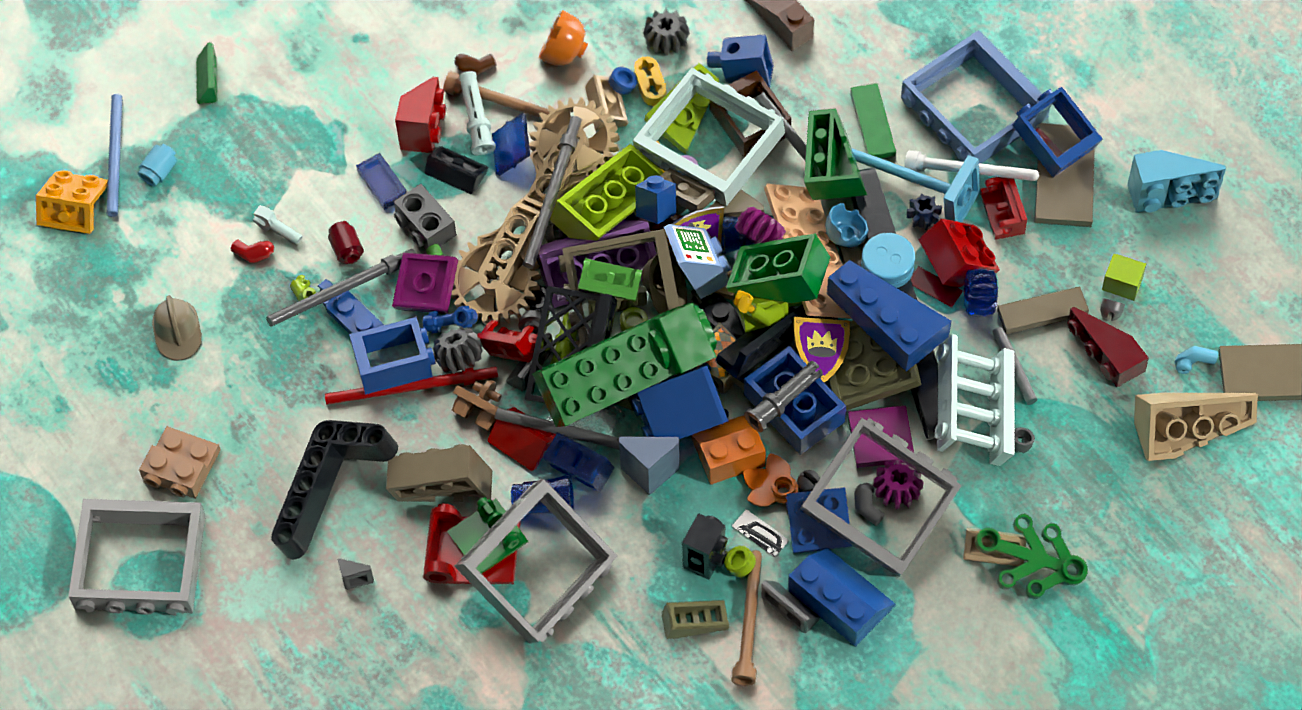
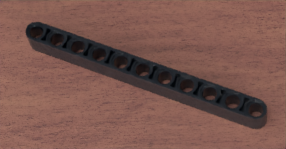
M871 167L859 170L867 195L850 198L854 210L857 209L859 215L867 221L869 229L866 235L867 240L882 233L896 234L876 169ZM911 279L905 285L897 288L917 300ZM934 350L916 363L922 385L910 389L927 440L936 439L935 429L938 424V363Z

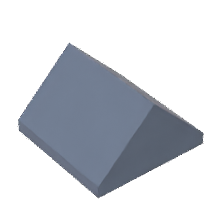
M619 437L621 469L649 495L679 470V437Z

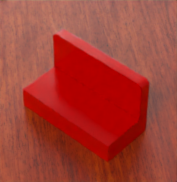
M516 407L507 409L510 411L525 414ZM496 420L488 437V442L533 471L537 469L544 452L556 447L560 436Z

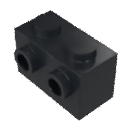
M698 513L682 541L683 568L709 580L716 567H722L728 551L725 550L728 538L725 537V525L718 518Z

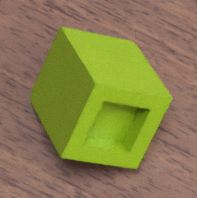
M1116 253L1113 254L1104 277L1102 290L1135 301L1144 277L1146 263Z

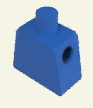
M766 35L725 38L721 52H708L707 67L722 68L725 81L728 83H733L757 70L768 87H770L774 64Z

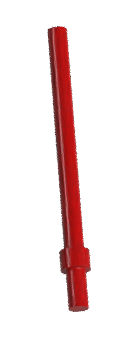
M497 366L475 370L473 367L466 368L465 371L462 370V372L433 376L365 394L363 387L325 393L326 405L461 383H464V386L473 385L476 381L498 378Z

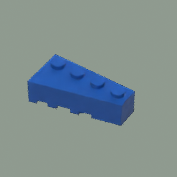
M849 260L828 277L827 295L905 371H908L949 338L951 320Z

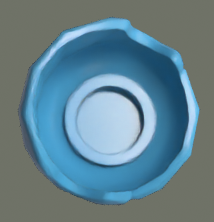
M844 203L831 207L825 221L828 238L833 243L843 247L852 248L864 242L869 231L867 221L859 215V211L857 209L852 211L846 210Z

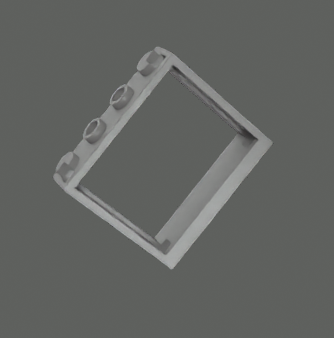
M861 418L800 507V510L899 577L903 574L962 485L956 482L958 478L952 475V472L943 468L940 471L932 465L934 461L924 453L918 452L916 455L907 448L909 444L899 436L893 435L891 438L882 431L884 427L880 423H876L870 418L867 421ZM861 434L946 490L900 559L816 502Z
M542 479L534 482L454 567L528 643L543 642L548 636L553 634L554 629L552 627L559 619L561 621L565 620L574 611L572 605L579 598L582 600L594 589L592 583L598 577L603 578L610 572L611 563L616 559L617 555L563 498ZM541 501L596 559L532 627L486 580L476 567L523 517Z
M83 499L68 595L73 608L86 609V612L107 610L116 614L123 613L124 611H137L145 615H150L154 612H167L175 616L177 613H193L206 516L202 504L194 502ZM93 522L189 526L181 591L83 589Z

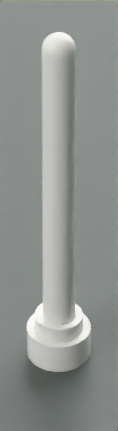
M908 150L905 168L916 172L924 171L925 169L959 172L964 162L927 158L921 151ZM979 164V175L1036 181L1039 178L1038 171L1033 169Z

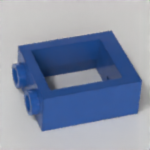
M1062 86L1054 92L1051 89L1044 92L1037 98L1039 102L1034 106L1027 104L1016 113L1018 118L1012 124L1053 178L1095 149L1103 140ZM1052 105L1081 140L1059 157L1055 156L1029 122Z
M417 317L349 334L365 394L433 377L431 365L436 364L431 347H425L426 344H429L425 327H419ZM412 341L416 342L419 355L370 367L367 353Z

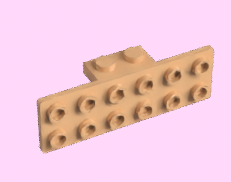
M766 184L764 190L773 217L786 231L782 238L786 239L816 233L831 257L817 299L802 301L806 315L852 319L827 295L828 277L843 265L835 243L826 234V216L820 200H812L806 187Z

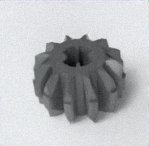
M665 8L663 13L660 14L654 11L653 17H647L645 21L646 26L643 28V36L646 39L647 46L653 47L655 53L663 50L667 56L670 50L678 53L680 46L686 47L687 38L690 34L685 16L679 17L677 10L669 13Z
M459 327L457 330L450 329L448 333H441V338L434 341V347L432 348L435 361L438 362V365L444 372L450 370L452 373H456L458 370L465 371L468 367H474L475 362L482 359V343L472 328L464 329Z

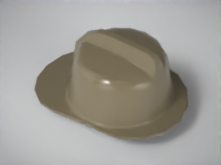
M669 250L679 306L687 304L685 274L678 265L673 250ZM657 253L644 265L641 280L642 285L647 288L651 295L654 308L661 314L668 311Z
M170 295L166 296V300L158 305L153 315L152 325L156 344L160 353L166 358L185 360L193 356L201 344V329L198 315L194 306L190 303L172 298Z

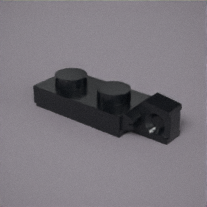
M695 289L691 291V300L705 312L712 329L721 323L736 340L747 333L743 328L736 308L721 295L719 296L714 292L701 299Z

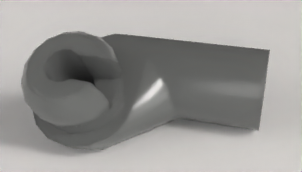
M870 483L859 484L854 491L855 509L859 514L877 526L883 520L885 514L873 506L872 497L875 489Z

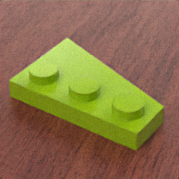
M698 63L693 68L704 75L708 73L717 82L720 81L701 63ZM676 86L645 115V122L650 120ZM696 92L662 134L663 137L685 155L709 106V99Z

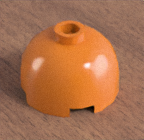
M562 10L551 27V32L538 56L543 61L555 66L570 64L576 56L581 58L588 43L584 42L586 32L583 24L578 18Z

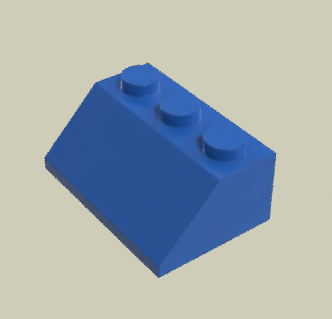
M829 548L808 555L788 576V591L855 647L895 607V603Z

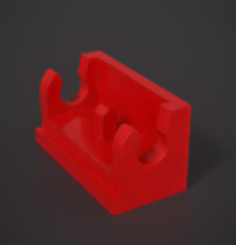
M993 177L985 180L986 187L980 189V195L995 240L1025 234L1027 216L1015 180L1003 177Z
M491 320L482 332L477 334L482 347L490 356L528 363L533 358L537 334H531L534 330L533 326H526L522 332L502 327L496 333L493 332V329L497 326L498 321Z

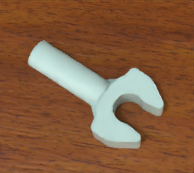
M260 205L253 213L255 215L253 221L263 230L272 229L295 245L302 239L301 234L277 220L274 211Z

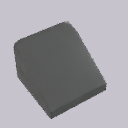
M337 559L345 590L374 582L370 565Z

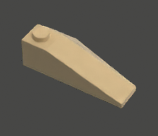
M1151 393L1135 395L1134 424L1146 460L1175 459L1184 455V452L1189 449L1207 445L1208 441L1221 435H1230L1255 424L1257 421L1258 394Z

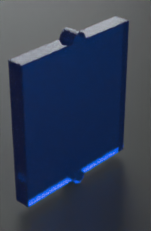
M524 113L519 114L511 121H506L505 125L492 133V141L496 146V149L493 151L495 173L498 176H501L511 168H516L518 163L530 156L527 118Z

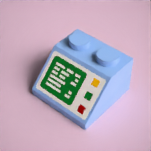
M671 224L664 226L678 265L701 299L727 286L729 281L727 272L731 268L725 256H720L719 254L723 252V248L716 236L711 238L705 228Z

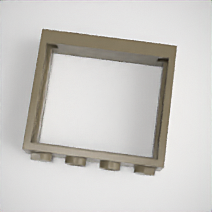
M665 229L562 248L563 255L558 256L561 273L567 272L569 282L568 284H563L564 289L580 291L578 289L579 284L573 257L656 242L668 310L678 307L679 301ZM570 297L573 302L578 299L576 297ZM581 302L576 307L578 308L582 316L585 318ZM575 311L569 313L571 327H573L581 320ZM584 325L578 329L579 340L575 341L578 347L589 339Z

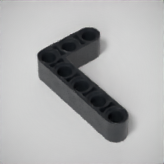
M324 420L316 425L271 534L272 542L288 559H299L308 550L344 459L386 462L396 455L398 443L382 425Z

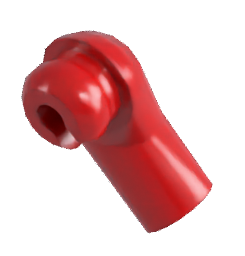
M237 239L232 243L230 250L249 263H256L270 257L274 252V245L272 242L265 240L248 246Z

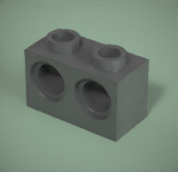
M419 184L394 201L396 211L394 218L401 228L406 227L411 232V238L418 247L423 246L427 250L428 247L434 244L442 246L457 235L455 221L422 184ZM418 209L416 212H410L411 210ZM429 228H436L433 231H427Z

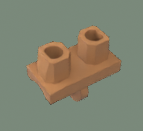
M488 380L484 385L476 382L473 390L479 392L478 396L457 385L453 392L457 395L452 411L468 419L474 406L482 409L475 424L490 432L497 420L495 419L497 406L489 403V400L492 399L495 402H499L502 397L501 394L495 392L496 382Z

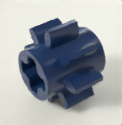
M921 193L920 197L916 200L910 199V208L907 209L906 218H913L914 228L917 226L928 230V227L932 224L935 225L939 221L942 206L935 204V196L930 197Z

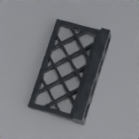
M547 286L524 398L526 401L545 404L542 396L533 395L536 382L532 373L538 371V368L543 369L540 364L542 354L551 349L558 361L611 337L618 302L614 296ZM553 294L564 295L570 303L557 314L551 307ZM570 297H576L578 299L573 302ZM586 299L596 301L594 312L586 318L582 316L576 307ZM574 309L581 321L567 330L560 317ZM551 312L553 316L550 319H548L549 313ZM590 320H592L591 328H590V326L588 325V322H589ZM557 321L564 333L550 342L545 334L546 328ZM584 325L590 333L589 339L578 347L571 334ZM568 337L575 350L561 358L554 346ZM544 340L547 343L545 347H543Z

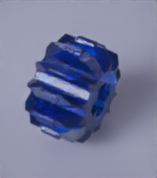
M975 269L968 270L966 273L963 298L968 315H975L976 317L994 315L998 306L999 287L997 286L998 279L993 270Z

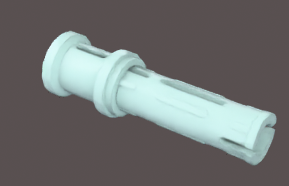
M468 71L459 75L469 119L466 129L472 139L471 153L474 155H485L493 152L496 146L490 136L489 129L491 128V123L484 115L476 78L477 75L473 71Z

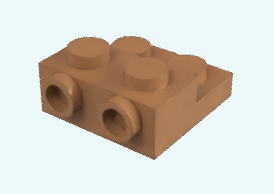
M166 426L157 445L150 447L139 471L143 481L151 487L159 488L161 486L169 489L179 497L189 496L196 499L221 449L219 444Z

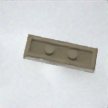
M1079 286L998 305L997 312L1007 335L1066 321L1072 307H1076L1086 313H1089V309Z

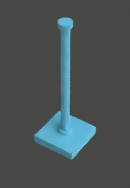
M852 148L856 162L945 194L943 200L945 219L963 222L980 193L979 159L973 156H967L952 184Z

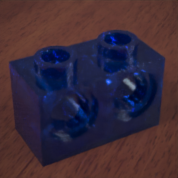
M558 432L543 456V459L550 467L599 493L615 468L606 457Z

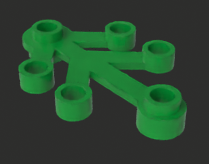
M1027 514L1018 515L1013 521V527L1016 532L1023 534L1030 549L1002 540L998 531L993 528H984L975 537V546L982 553L989 554L997 551L1027 561L1012 570H1004L998 575L997 583L1002 589L1012 588L1016 581L1044 567L1056 571L1042 580H1031L1026 585V594L1032 599L1040 598L1046 590L1061 582L1069 585L1080 584L1088 574L1086 562L1077 555H1071L1061 537L1060 527L1054 523L1046 525L1041 535L1044 541L1052 543L1059 558L1048 555L1033 528L1032 518ZM1018 520H1026L1028 527L1021 528ZM1047 529H1053L1056 532V537H1049ZM983 537H987L991 540L990 547H986L982 544ZM1067 567H1075L1077 571L1076 575H1070L1067 571ZM1009 575L1012 579L1011 584H1005L1002 576ZM1032 584H1036L1039 586V594H1035L1031 591Z

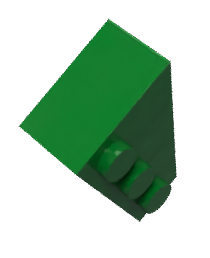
M836 108L808 112L804 184L812 200L867 195L845 127Z

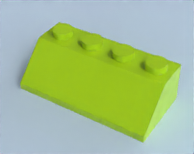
M630 143L559 198L549 220L569 238L597 241L636 210L635 185L647 180L650 176H661L664 172Z

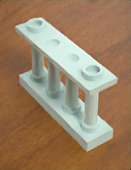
M952 334L938 346L936 352V359L938 360V424L935 429L937 451L943 452L955 441H960L987 448L990 452V464L1001 466L1014 455V350L1003 348L991 359L958 351V336ZM957 363L988 370L990 385L958 377ZM957 388L988 396L990 411L958 403ZM957 415L987 422L990 426V437L957 429Z

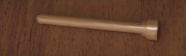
M449 71L443 85L444 92L452 95L463 92L459 79L460 74ZM478 86L481 99L539 118L540 112L546 115L550 113L547 108Z
M758 550L752 551L755 555L756 563L753 570L748 574L740 657L736 665L733 666L731 681L740 686H751L756 681V669L751 660L762 554Z

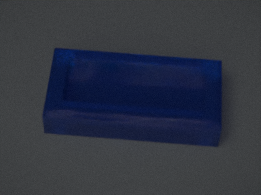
M381 153L356 165L358 173L384 210L393 206L395 200L407 193V190Z

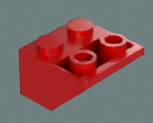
M431 77L400 96L395 117L400 150L431 154L435 143L439 144L441 139L439 123L440 120L444 121L446 104H443L444 89L440 88L438 77Z
M941 218L918 239L943 285L962 287L996 274L1000 270L995 262L994 253L987 248L982 239L983 234L981 230L973 224Z

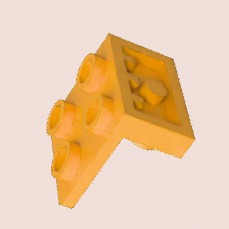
M65 170L54 172L36 194V225L90 234L94 229V203L107 188L108 180L100 179L95 175H76Z

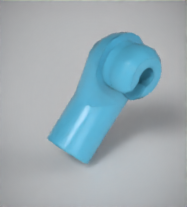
M1192 346L1177 355L1174 361L1176 370L1181 374H1187L1192 370V364L1197 361L1214 365L1218 358V352Z

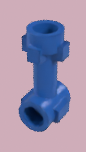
M469 306L458 307L454 313L439 315L437 311H432L428 315L423 316V327L426 328L427 332L431 331L432 333L441 332V327L455 324L463 328H469L477 322L478 315Z

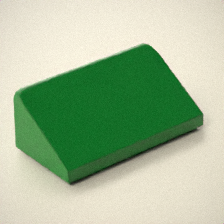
M207 42L196 58L197 104L216 103L218 101L217 56L212 42Z

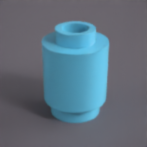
M165 144L161 146L154 145L139 165L138 176L151 186H156L158 182L162 183L177 162L175 151Z

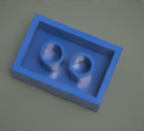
M788 346L744 378V396L756 407L762 402V397L765 394L776 392L807 364ZM818 378L785 406L783 415L773 418L770 423L801 455L845 423L846 405Z

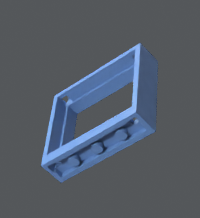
M978 30L903 80L901 98L907 107H912L919 114L921 121L926 126H930L937 133L939 140L943 144H948L955 151L959 161L964 162L967 156L970 155L978 158L979 164H982L1021 137L1012 126L1013 123L974 148L921 92L974 56L1023 107L1027 104L1031 106L1039 102L1037 98L1042 93ZM1050 108L1029 121L1033 128L1049 117Z

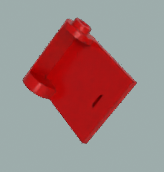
M439 504L430 511L423 578L431 583L471 584L454 567L464 554L447 531L467 517H462L453 505ZM518 550L482 574L490 584H514Z

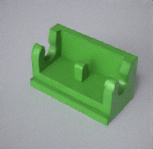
M585 258L578 289L600 295L601 293L609 294L615 298L636 302L642 270Z

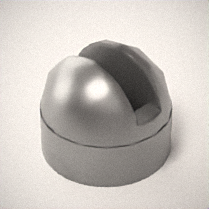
M1103 298L1100 307L1101 315L1106 319L1109 312H1111V321L1117 320L1121 317L1125 304Z

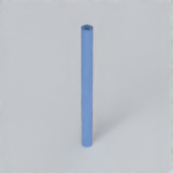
M113 94L111 96L106 213L110 217L118 215L122 96L120 94Z

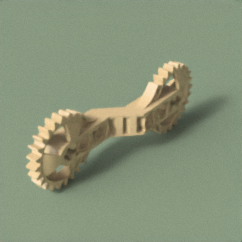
M569 97L568 105H564L561 100H558L557 109L548 105L550 112L548 115L539 113L542 122H533V126L537 131L529 132L530 138L534 140L528 143L530 150L533 151L529 155L536 171V179L530 191L511 207L500 228L491 233L478 236L477 246L468 242V252L458 251L462 259L458 261L453 285L454 290H452L451 297L452 299H457L454 302L457 308L469 306L474 309L478 315L477 321L482 317V322L485 326L491 319L497 320V326H499L501 318H505L509 324L511 323L510 315L513 313L518 318H521L519 311L521 307L525 310H530L526 302L527 300L536 301L532 291L540 290L539 284L535 282L541 279L539 272L535 271L540 267L536 259L533 269L526 268L522 264L546 195L543 192L549 186L561 149L559 147L563 134H566L571 119L570 112H573V116H578L582 119L577 134L579 141L575 151L571 152L572 155H570L555 204L559 198L614 156L611 152H619V147L615 144V142L620 141L618 133H614L618 130L616 123H611L613 118L610 113L605 114L606 111L602 105L596 109V104L593 100L586 106L583 97L579 99L578 104H574L572 97ZM600 120L604 126L588 139L583 129ZM517 227H526L523 233L513 234ZM513 251L510 258L501 259V255L504 252ZM480 283L485 293L470 302H466L464 296ZM495 298H496V303H497V311H496V312H495Z

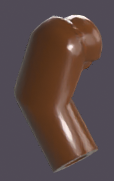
M458 54L454 60L458 70L461 72L473 71L476 75L497 65L492 54H488L480 59L467 54Z

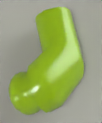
M298 275L296 280L293 279L290 285L298 301L316 293L315 289L309 287L310 281L304 279L306 277L304 275Z

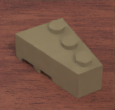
M458 444L453 448L447 449L431 448L426 452L420 453L404 452L388 461L386 490L398 502H435L436 496H454V502H463V497H486L491 499L493 470L470 445Z

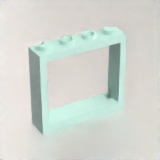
M691 68L633 139L634 147L661 170L666 171L672 168L715 190L714 200L727 207L785 134L783 118L775 114V110H767L760 106L755 99L744 97L737 93L730 85H722L715 81L708 73L704 75ZM696 92L766 131L727 181L657 143L658 139Z

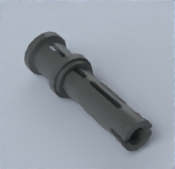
M810 361L776 392L765 394L762 397L761 403L755 408L745 411L744 415L750 426L758 432H763L766 429V424L773 418L783 415L785 406L823 375L821 369L817 372L815 371L819 365L814 361Z

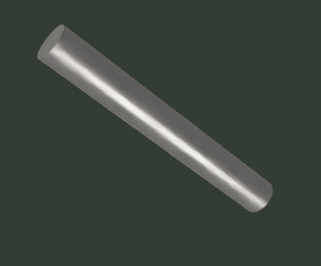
M995 328L993 334L1000 349L1014 350L1004 328ZM1014 351V378L1027 405L1034 404L1038 399Z

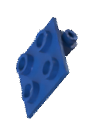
M846 488L823 490L816 502L850 525ZM811 491L786 494V509L789 515L793 553L818 551L826 548L852 547L850 543L800 510V507Z

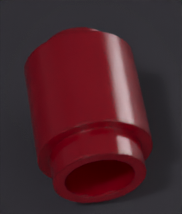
M347 221L333 224L328 230V239L338 262L346 264L357 262L362 256L364 249L355 228Z

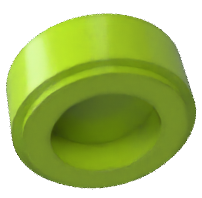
M637 307L624 310L620 315L621 331L648 320L646 312Z
M742 545L729 550L724 560L726 569L736 577H743L749 574L756 563L755 555L749 548Z

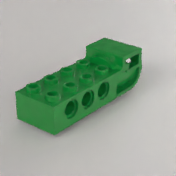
M689 303L663 312L532 373L555 427H565L671 376L686 372L717 357L714 352L717 340L705 312L697 305Z

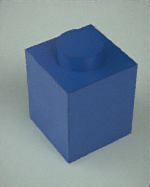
M650 176L647 180L635 185L637 217L659 224L676 214V183L667 181L661 176Z

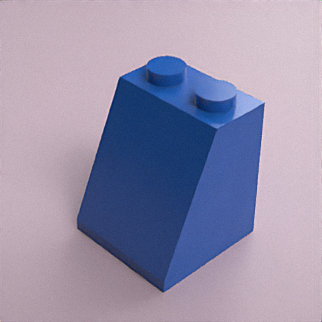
M708 366L696 367L667 378L633 394L634 399L631 400L636 416L641 415L645 425L641 427L644 437H679L681 439L728 422Z

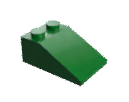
M816 233L742 246L738 252L726 289L731 293L737 294L738 291H744L753 297L787 303L814 300L818 297L831 257Z

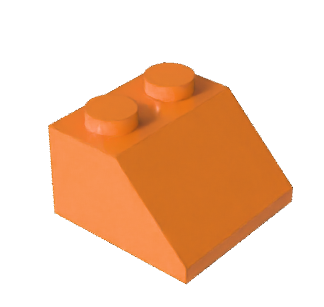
M745 415L690 435L710 485L741 475L744 470L765 467V447L758 431L750 426Z

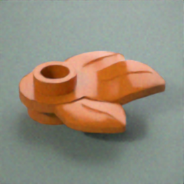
M770 453L766 461V469L744 470L745 483L753 490L749 494L747 501L759 507H766L775 502L787 503L786 494L798 493V484L790 476L791 468L787 461L778 455ZM782 487H785L789 491L786 493H781L778 490Z

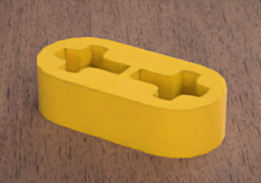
M644 56L635 61L634 73L637 77V85L643 101L650 106H655L667 94L666 84L657 61L652 57ZM647 67V69L650 71L651 76L647 77L645 71L642 70V68ZM650 86H654L655 91L658 92L657 95H653L650 92Z

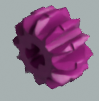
M747 207L741 213L735 225L736 230L754 244L781 240L786 232L779 222L755 207Z
M897 459L896 464L887 460L885 468L878 467L876 470L877 477L873 479V486L876 488V497L884 498L883 504L885 506L892 502L897 510L900 508V503L905 504L909 508L912 505V500L918 501L921 495L920 491L924 486V481L920 479L921 473L915 469L913 470L907 464L903 465L900 459Z

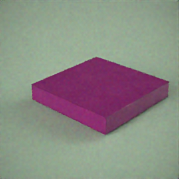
M403 253L392 307L396 310L437 311L438 313L448 314L459 260L454 256Z
M906 405L848 412L850 433L861 418L866 421L870 418L874 422L880 423L884 427L882 431L891 438L893 435H897L909 444L907 448L914 453ZM861 434L853 446L856 468L885 465L887 460L896 464L898 459L863 434Z

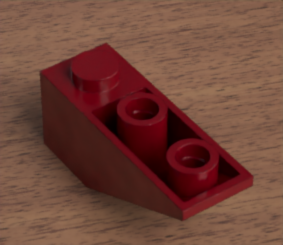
M1076 307L1070 308L1067 322L1070 332L1075 337L1078 336L1083 342L1086 353L1090 358H1095L1100 365L1102 374L1107 380H1111L1116 387H1119L1146 372L1149 357L1133 336Z

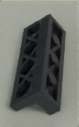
M803 304L797 309L788 307L789 315L777 324L745 333L718 353L715 362L734 378L738 379L794 337L793 317L810 318L806 315Z

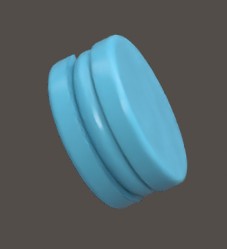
M882 233L867 241L862 251V268L896 288L905 285L911 279L914 272L915 251L906 238L894 233Z

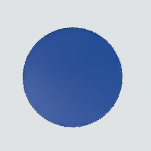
M625 67L615 68L609 77L611 88L623 95L632 93L638 83L635 73Z

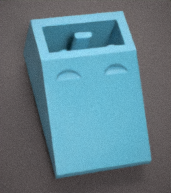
M1164 150L1135 154L1127 183L1136 213L1144 211L1155 212L1161 208L1172 206L1179 208L1190 203H1208L1218 199L1226 167L1222 164Z

